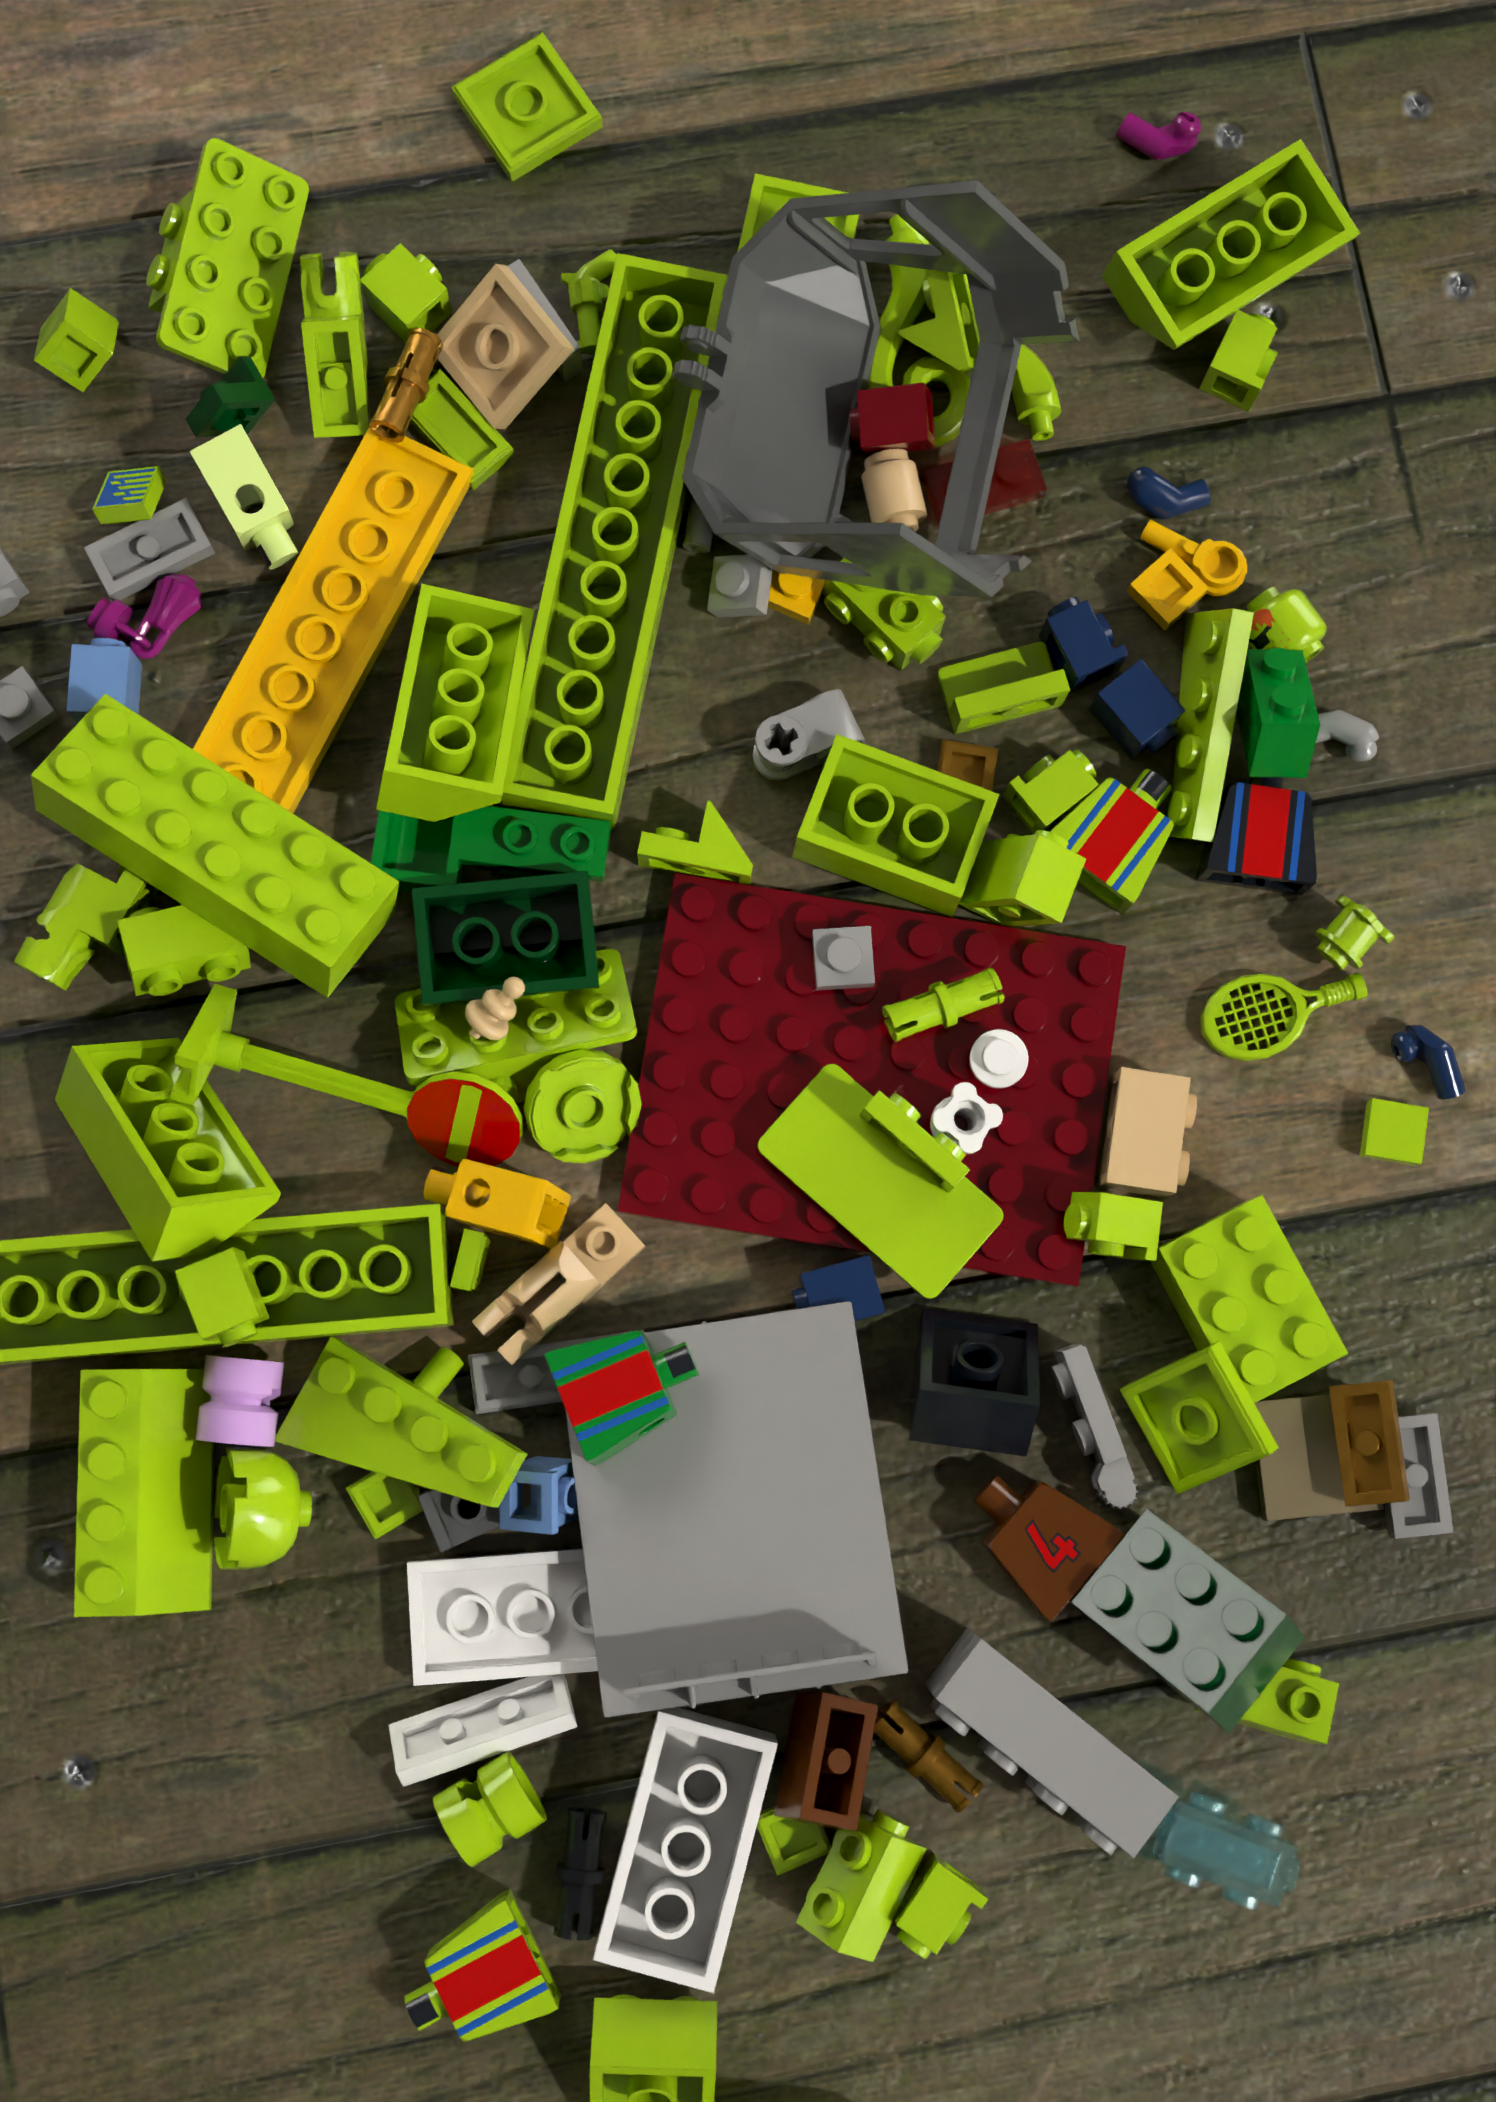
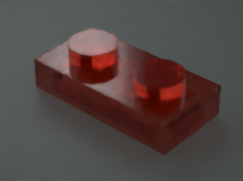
M1030 439L999 447L984 515L1045 496L1047 487ZM953 461L924 470L922 477L938 526Z

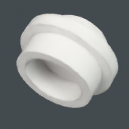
M1000 1029L988 1031L981 1035L971 1048L969 1055L970 1068L974 1076L988 1087H1009L1019 1081L1026 1072L1028 1066L1027 1048L1023 1041L1010 1031Z

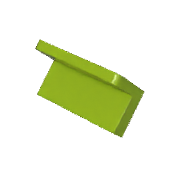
M1036 642L942 667L937 674L955 735L1061 707L1070 691L1064 669L1053 671L1046 645L1043 642Z

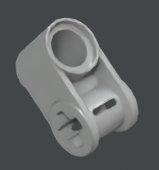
M836 689L821 693L802 705L775 716H770L761 723L757 729L752 755L754 767L760 775L768 780L782 781L825 764L836 734L863 744L866 743L842 690ZM776 741L780 748L790 746L788 754L782 755L778 748L769 750L770 742Z

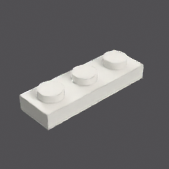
M564 1674L526 1677L389 1724L396 1774L403 1787L571 1730L577 1727V1722Z

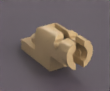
M605 1203L565 1241H560L534 1266L519 1277L472 1322L484 1336L486 1335L489 1338L513 1316H519L524 1321L525 1327L518 1330L497 1350L511 1365H514L556 1326H561L637 1256L645 1248V1245Z

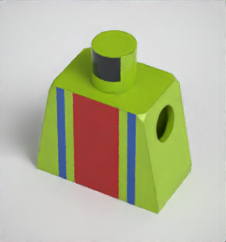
M1149 769L1143 770L1130 789L1114 778H1107L1050 831L1062 836L1069 842L1067 849L1086 858L1078 882L1122 915L1126 913L1139 897L1174 827V823L1157 810L1172 790V787L1161 775Z
M509 1888L429 1950L424 1962L432 1981L404 1996L408 2013L419 2031L449 2015L462 2041H469L552 2013L559 2008L561 1992Z

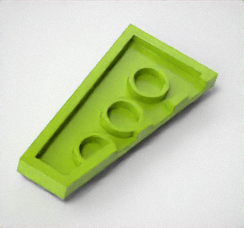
M1230 608L1187 613L1185 616L1179 703L1185 709V712L1177 723L1179 734L1176 737L1173 790L1168 805V818L1174 823V827L1169 837L1213 842L1254 612Z
M332 1336L328 1340L275 1437V1442L488 1507L499 1508L527 1456V1453L361 1350L341 1338Z

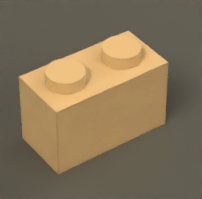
M1121 1067L1112 1074L1097 1188L1166 1198L1176 1193L1177 1185H1185L1189 1172L1190 1154L1189 1151L1182 1150L1184 1128H1192L1197 1109L1196 1094L1189 1093L1190 1077Z

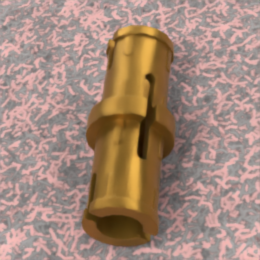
M413 328L410 330L405 347L396 366L389 368L384 378L386 390L369 426L372 427L374 434L386 441L393 443L403 441L417 404L425 401L430 390L427 381L438 355L443 349V344H440L442 340L435 333L427 329Z
M892 1700L881 1712L898 1727V1731L892 1728L882 1717L876 1716L874 1733L908 1763L905 1770L914 1778L921 1776L953 1807L955 1812L960 1813L971 1801L954 1786V1781L969 1795L972 1794L974 1797L982 1789L983 1783L976 1779L944 1749L946 1742L939 1735L934 1734L930 1736L899 1706L898 1702Z

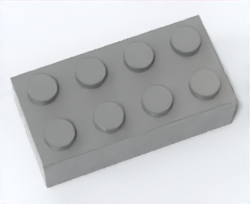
M966 1628L924 1684L935 1697L929 1706L936 1711L935 1713L962 1736H965L971 1727L977 1731L982 1737L976 1744L984 1750L988 1757L1012 1776L1019 1767L1023 1768L1029 1773L1024 1782L1033 1789V1792L1061 1815L1064 1814L1069 1806L1075 1810L1077 1814L1072 1821L1082 1829L1081 1831L1110 1855L1119 1846L1135 1858L1179 1798L969 1628Z

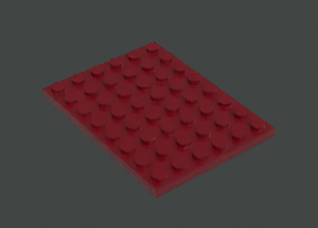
M674 873L638 1086L642 1105L637 1126L630 1133L617 1212L873 1254L759 1153L758 1142L760 1138L821 1069L828 1064L838 1065L872 1096H875L880 1090L888 1098L893 1093L903 1097L921 1115L916 1123L932 1137L930 1120L936 1105L945 1098L951 1097L952 1089L957 1084L967 1082L975 1086L979 1097L988 1104H997L1003 1113L1001 1124L996 1128L989 1129L981 1149L975 1153L966 1154L961 1161L970 1169L965 1177L1002 1209L1003 1220L961 1269L1078 1287L1085 1241L1066 1239L1064 1216L1068 1206L1071 1204L1072 1192H1092L1126 946ZM871 926L875 975L874 987L816 991L812 930ZM989 967L994 969L1003 988L997 991V993L1002 992L1004 994L1003 1003L959 1017L958 1023L951 1027L944 1028L940 1024L902 1038L900 1041H893L884 1021L889 1019V1017L885 1018L883 1016V1006L892 1005L929 991L930 984L942 981L943 984L947 985L982 972ZM991 1030L1010 1031L1017 1035L1027 1048L1028 1066L1026 1072L1019 1081L1006 1088H991L982 1084L974 1076L970 1068L969 1055L973 1044L981 1035ZM954 1115L955 1125L959 1129L967 1131V1121L960 1115Z

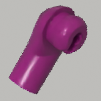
M1129 112L1120 125L1116 137L1149 158L1162 160L1190 152L1197 145V136L1202 129V125L1194 114L1181 112L1174 118L1172 124L1156 128Z

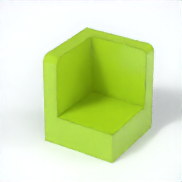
M70 288L40 329L34 361L81 392H84L114 353L119 322L115 317Z

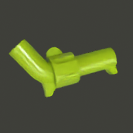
M611 249L583 265L577 273H561V283L568 287L571 312L577 313L580 336L577 343L583 354L592 355L596 351L600 333L598 312L603 309V301L607 299L609 287L600 282L613 274L617 256Z

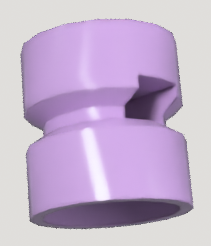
M206 1355L202 1389L210 1394L211 1397L209 1402L201 1405L199 1408L196 1440L273 1447L275 1445L278 1413L270 1407V1400L281 1394L284 1363Z

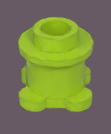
M1341 894L1335 900V903L1342 911L1326 929L1318 928L1315 932L1317 938L1321 941L1316 950L1339 970H1343L1347 965L1360 969L1363 965L1361 958L1378 938L1385 944H1390L1395 937L1368 908L1360 903L1357 904Z

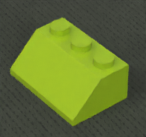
M836 734L798 832L792 858L952 917L964 893L1000 794Z

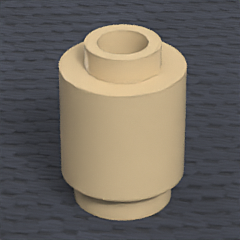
M888 449L872 454L865 459V472L861 476L871 523H903L916 532L919 529L918 524L927 517L916 463L909 460L908 453L904 449Z

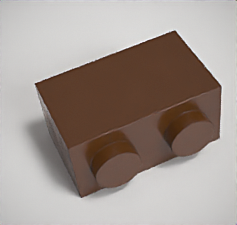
M825 1692L796 1693L774 1816L826 1828L857 1831L878 1705Z

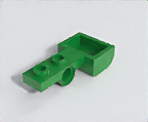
M487 806L432 822L379 810L371 864L399 881L398 891L412 892V888L460 884L464 865L492 868L498 873L519 878L588 871L589 880L604 882L611 821Z

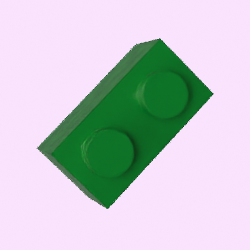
M1283 648L1247 649L1236 714L1249 777L1307 778L1320 729V721L1303 650H1287Z

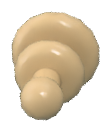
M510 977L505 980L502 991L498 989L487 990L482 996V1000H472L467 1004L465 1017L472 1027L470 1030L472 1037L479 1039L480 1036L491 1040H500L507 1035L509 1031L508 1020H512L517 1013L513 999L521 997L525 990L524 982L520 978Z

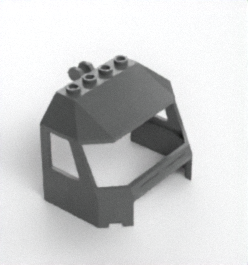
M978 180L790 199L732 257L715 333L709 330V328L690 324L682 329L680 340L681 343H684L683 345L688 346L687 348L695 353L710 356L707 368L696 361L682 359L675 362L672 375L676 378L675 380H679L686 387L702 391L698 401V410L689 449L686 454L682 479L714 534L780 574H793L925 596L992 597L1004 587L1003 578L1009 572H1021L1032 562L1025 555L976 554L1021 345L1080 342L1076 319H1065L1060 291H1064L1069 287L1065 262ZM893 212L898 214L932 245L849 238L824 217ZM865 261L966 274L980 342L935 545L903 523H854L845 516L839 515L855 445L850 431L849 412L850 408L858 407L857 390L867 389L881 328ZM826 546L852 563L814 559L811 557Z

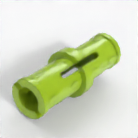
M989 967L982 972L947 985L943 984L942 981L930 984L929 991L892 1005H885L882 1007V1013L885 1018L889 1017V1019L884 1021L891 1038L897 1042L902 1040V1038L940 1024L944 1028L951 1027L958 1023L959 1017L1003 1003L1004 994L1002 992L997 993L998 990L1003 988L993 968Z

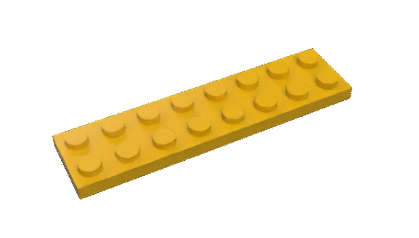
M369 427L193 748L194 751L291 813H294L470 487L471 477L474 474L472 468L406 436L399 443L386 441L374 434L372 427Z

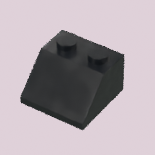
M922 1308L910 1397L909 1440L1027 1457L1040 1407L1038 1324Z

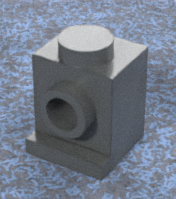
M431 1490L418 1496L440 1552L500 1526V1510L497 1507H488L480 1504L478 1515L474 1518H466L459 1511L458 1505L461 1499L459 1497L436 1490Z

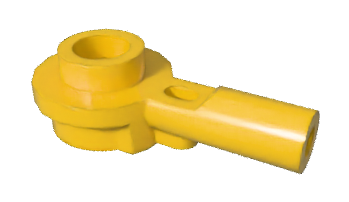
M1152 519L1149 520L1141 534L1140 539L1163 552L1171 548L1187 565L1191 566L1193 572L1209 587L1206 592L1208 595L1215 597L1227 596L1235 592L1244 582L1247 573L1246 558L1242 551L1230 542L1207 539L1200 545Z

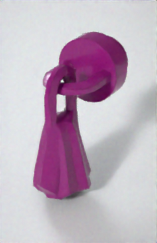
M171 574L157 580L150 606L136 630L127 625L132 614V608L119 599L111 602L107 598H103L94 607L88 618L87 627L94 630V638L117 640L122 635L131 641L130 646L135 655L142 659H152L161 652L177 627L201 608V592L196 585V581L185 574ZM151 625L161 631L152 645L144 637Z

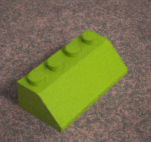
M1299 139L1117 250L1101 276L1130 322L1175 350L1352 241L1360 232L1302 140Z
M421 584L376 810L436 822L501 802L535 609Z
M179 1038L72 1046L55 1101L152 1261L207 1254L278 1202L281 1192L207 1080L193 1106L170 1099L171 1090L183 1069L182 1066L174 1064L175 1055L182 1044Z
M204 1369L81 1370L74 1617L142 1616L211 1610L215 1442L196 1440L199 1408L201 1405L209 1402L211 1397L210 1394L202 1389Z

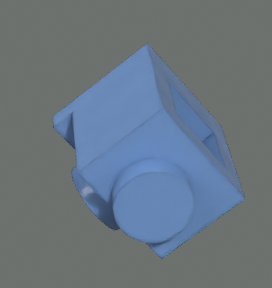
M535 1456L524 1460L499 1506L500 1529L553 1535L558 1532L559 1526L578 1519L572 1459ZM522 1483L531 1484V1505L522 1508Z

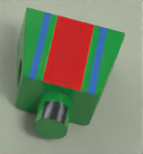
M632 1331L555 1349L544 1354L585 1460L594 1466L605 1462L673 1418L677 1411L668 1388L699 1375L686 1341L653 1354L647 1337L641 1331Z

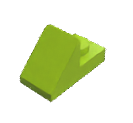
M925 269L927 279L923 281V294L929 310L935 313L936 318L901 329L897 333L955 369L973 374L980 338L967 275Z
M707 800L699 843L689 841V834L673 828L658 827L655 834L644 831L641 833L637 852L638 866L750 885L753 864L710 800Z

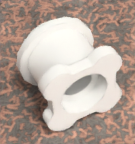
M963 1082L957 1084L952 1089L951 1097L945 1098L936 1105L931 1115L930 1129L933 1138L941 1132L955 1142L965 1154H972L981 1149L989 1129L996 1128L1001 1124L1003 1113L997 1104H988L979 1097L973 1084ZM954 1115H960L967 1121V1131H963L955 1125Z

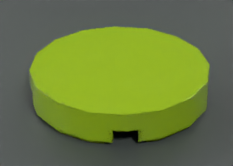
M578 1049L558 1055L539 1069L527 1088L523 1110L527 1128L542 1149L548 1151L551 1156L562 1162L588 1163L607 1157L618 1149L616 1144L623 1140L626 1134L630 1136L633 1128L637 1126L642 1103L637 1082L619 1059L601 1050Z

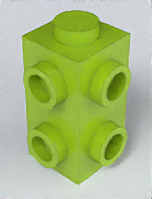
M843 558V559L840 561V562L852 563V562L848 561V560L845 559V558ZM830 580L824 581L823 595L826 597L824 603L828 610L843 624H848L851 621L866 636L863 639L866 647L879 661L885 664L891 661L902 671L913 659L919 664L926 661L943 642L939 635L946 616L942 613L943 606L937 596L917 595Z
M184 905L163 910L156 907L143 908L135 911L128 918L117 920L121 944L136 996L148 993L153 996L168 995L181 989L184 984L205 979L212 982L225 981L237 976L242 970L251 968L249 947Z
M1288 1659L1284 1663V1667L1280 1668L1239 1720L1238 1724L1306 1744H1327L1339 1683L1320 1678L1321 1667L1303 1661ZM1196 1707L1194 1708V1711L1201 1712Z
M881 1809L876 1810L874 1817L860 1813L857 1831L837 1830L833 1839V1845L819 1875L807 1892L806 1902L796 1923L836 1952L874 1962L927 1848L906 1835L910 1825L900 1818Z

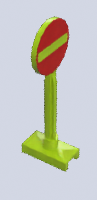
M214 984L175 1055L174 1064L182 1066L183 1069L171 1090L170 1099L193 1106L214 1065L238 1073L243 1068L405 1116L408 1121V1127L419 1145L433 1157L459 1167L463 1159L496 1166L513 1155L523 1134V1116L515 1100L498 1084L477 1074L452 1071L432 1075L419 1084L415 1091L411 1092L251 1045L248 1038L231 1034L237 990L219 984Z

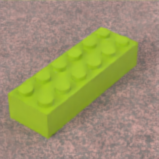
M107 694L100 698L31 774L36 811L326 998L331 995L395 914L399 881Z

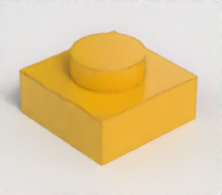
M1170 548L1129 585L1126 592L1166 631L1206 594L1209 587Z
M773 569L768 608L808 625L823 594L825 580L793 574H780Z

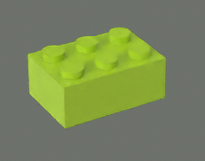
M1263 1195L1246 1200L1158 1246L1156 1261H1150L1197 1350L1220 1341L1254 1403L1349 1354Z

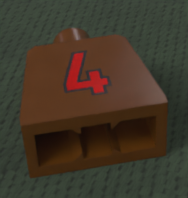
M994 1475L973 1500L977 1506L997 1522L984 1538L982 1544L1035 1611L1050 1622L1054 1620L1125 1536L1117 1527L1039 1480H1034L1020 1496L1000 1477Z

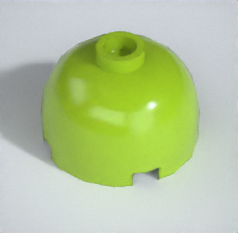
M227 1447L225 1449L227 1456H222L219 1463L214 1501V1518H220L221 1531L226 1532V1537H214L217 1564L220 1569L245 1570L264 1567L280 1559L289 1551L295 1543L299 1527L309 1526L312 1514L311 1492L309 1490H300L298 1474L288 1461L270 1450L254 1447Z

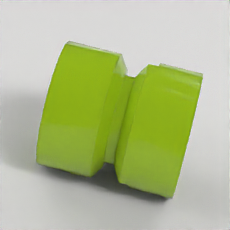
M509 1751L502 1753L477 1770V1780L472 1783L462 1778L433 1797L435 1810L446 1834L462 1859L471 1867L502 1848L505 1835L508 1834L518 1839L547 1819L543 1805L532 1783L519 1762Z

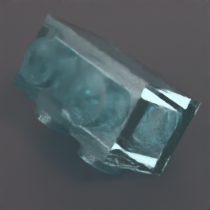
M1191 1791L1188 1801L1178 1798L1162 1819L1151 1852L1158 1860L1167 1865L1164 1874L1195 1888L1200 1887L1202 1879L1224 1887L1221 1896L1253 1910H1257L1259 1901L1279 1907L1283 1893L1290 1894L1293 1890L1300 1870V1860L1295 1857L1298 1847L1281 1836L1284 1826L1249 1812L1245 1822L1224 1815L1225 1803L1195 1791Z

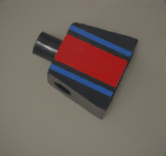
M1249 777L1248 784L1230 783L1222 792L1213 842H1205L1196 874V881L1303 895L1316 884L1317 880L1312 799L1310 794L1304 791L1283 789L1284 777Z

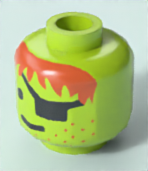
M1271 587L1254 598L1246 606L1250 612H1254L1248 644L1251 649L1283 648L1287 650H1303L1305 663L1324 649L1321 640L1326 633V623L1301 590L1291 589L1279 594L1275 587Z

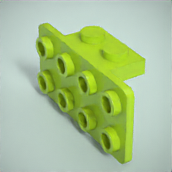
M211 138L204 144L192 190L178 203H170L162 216L159 227V234L165 237L162 253L155 256L147 275L146 285L153 288L148 308L161 313L156 333V340L161 348L223 374L228 372V369L237 357L250 356L262 378H264L309 193V186L303 178L218 138Z
M615 949L597 951L599 988L527 995L513 999L517 1013L512 1020H508L509 1031L500 1040H491L483 1036L476 1039L471 1036L470 1030L472 1027L465 1017V1008L470 1001L423 1006L421 989L399 994L395 999V1009L404 1073L407 1082L413 1086H418L432 1075L452 1071L477 1074L498 1084L516 1103L525 1102L527 1088L539 1069L558 1055L578 1049H592L633 1039L637 1034V1027L620 953Z
M828 1064L821 1069L760 1138L758 1151L918 1294L926 1299L935 1298L1001 1224L1003 1211L965 1177L970 1169L961 1162L966 1156L963 1150L943 1133L939 1132L933 1138L917 1124L916 1121L921 1115L908 1101L896 1093H893L888 1098L880 1090L875 1096H872L838 1065Z

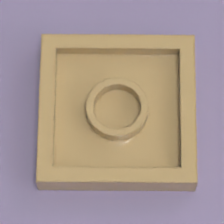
M495 264L437 334L442 340L440 344H443V349L437 359L494 429H506L575 349L510 268L501 264Z

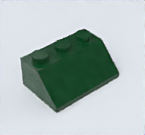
M588 871L412 888L423 1006L468 1002L476 999L482 1000V996L487 990L498 989L502 991L505 980L510 977L520 978L524 982L525 990L522 996L599 988L596 936Z

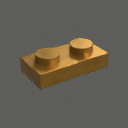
M1393 1380L1329 1386L1345 1506L1396 1503L1410 1500Z

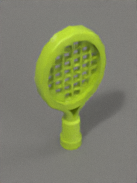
M1357 972L1347 975L1343 980L1321 985L1317 990L1308 991L1295 986L1279 976L1263 973L1241 976L1222 985L1206 1001L1200 1016L1201 1034L1208 1046L1225 1058L1244 1062L1267 1059L1287 1049L1301 1035L1308 1017L1315 1009L1321 1006H1334L1349 1000L1358 1001L1367 998L1366 983L1363 976ZM1259 985L1260 990L1253 992L1252 986ZM1247 986L1249 994L1242 995L1240 987ZM1237 990L1239 997L1231 998L1230 992ZM1272 990L1275 998L1268 999L1266 992ZM1262 994L1264 1001L1257 1003L1255 995ZM1251 997L1253 1004L1246 1006L1244 998ZM1287 998L1289 1005L1282 1007L1280 999ZM1305 999H1313L1314 1002L1307 1006ZM1240 1000L1242 1007L1235 1009L1233 1002ZM1276 1001L1278 1009L1271 1010L1269 1003ZM1229 1003L1231 1011L1224 1013L1222 1005ZM1265 1004L1267 1012L1260 1013L1258 1006ZM1254 1007L1256 1015L1250 1017L1247 1009ZM1291 1009L1293 1016L1286 1018L1283 1010ZM1244 1011L1246 1018L1239 1020L1237 1012ZM1280 1012L1282 1019L1275 1021L1273 1013ZM1233 1014L1235 1021L1228 1023L1226 1016ZM1269 1015L1271 1023L1264 1024L1262 1017ZM1222 1017L1224 1025L1217 1027L1215 1019ZM1258 1018L1260 1026L1253 1028L1251 1020ZM1247 1021L1249 1029L1242 1031L1240 1023ZM1283 1023L1285 1030L1279 1032L1276 1024ZM1236 1025L1238 1032L1231 1034L1229 1026ZM1272 1026L1274 1034L1268 1035L1266 1027ZM1225 1028L1227 1036L1220 1037L1218 1030ZM1261 1029L1264 1037L1257 1038L1255 1031ZM1251 1032L1253 1040L1246 1042L1244 1034ZM1240 1035L1242 1043L1235 1045L1233 1037ZM1276 1037L1278 1043L1271 1046L1269 1038ZM1265 1040L1267 1048L1260 1049L1259 1041ZM1254 1043L1256 1050L1249 1051L1247 1045Z

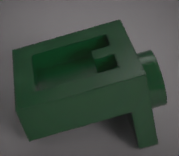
M239 356L220 381L209 385L202 391L200 401L187 416L186 421L196 438L216 437L240 424L246 434H249L275 399L250 356Z

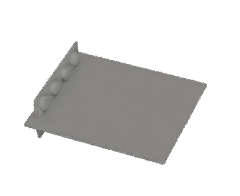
M847 1301L711 1323L703 1321L698 1325L643 1333L648 1339L653 1354L686 1341L693 1356L699 1375L668 1388L677 1414L605 1462L594 1466L586 1462L566 1411L604 1717L687 1705L695 1708L696 1704L748 1696L758 1698L762 1694L809 1687L820 1689L823 1685L907 1673V1657L852 1303ZM581 1343L562 1345V1346H559L558 1349L564 1348V1347H568V1346H572V1345L581 1344Z

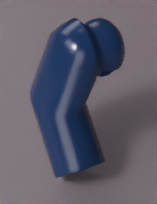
M1148 467L1135 469L1127 478V488L1131 499L1138 506L1160 520L1170 519L1209 506L1211 503L1210 492L1203 479L1176 487Z
M1408 1025L1404 1032H1397L1393 1035L1391 1048L1397 1059L1410 1062L1417 1057L1428 1066L1438 1099H1451L1465 1093L1466 1088L1455 1052L1449 1043L1423 1025Z

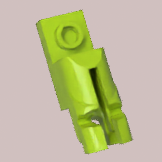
M340 252L339 256L334 258L336 293L330 296H325L322 291L325 282L322 253L306 254L300 257L301 289L305 316L301 321L314 438L365 435L370 427L371 415L366 377L369 368L358 255L356 252Z
M76 864L64 875L44 911L36 919L37 923L46 928V931L50 933L49 938L46 940H35L32 937H26L13 963L67 991L75 976L95 954V950L91 949L94 941L122 955L123 948L117 920L128 918L135 911L148 908L159 889L120 864L118 874L121 876L117 883L80 864Z

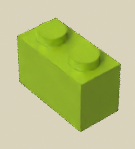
M1036 830L1033 835L1020 836L1008 834L1003 839L982 841L959 904L1005 927L1062 923L1086 858L1067 849L1069 842L1065 838L1045 830Z

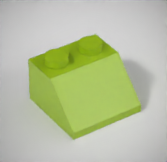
M628 1994L616 1995L612 1998H594L590 2057V2102H714L717 2001H701L690 1996L677 1997L673 2000L640 1999Z

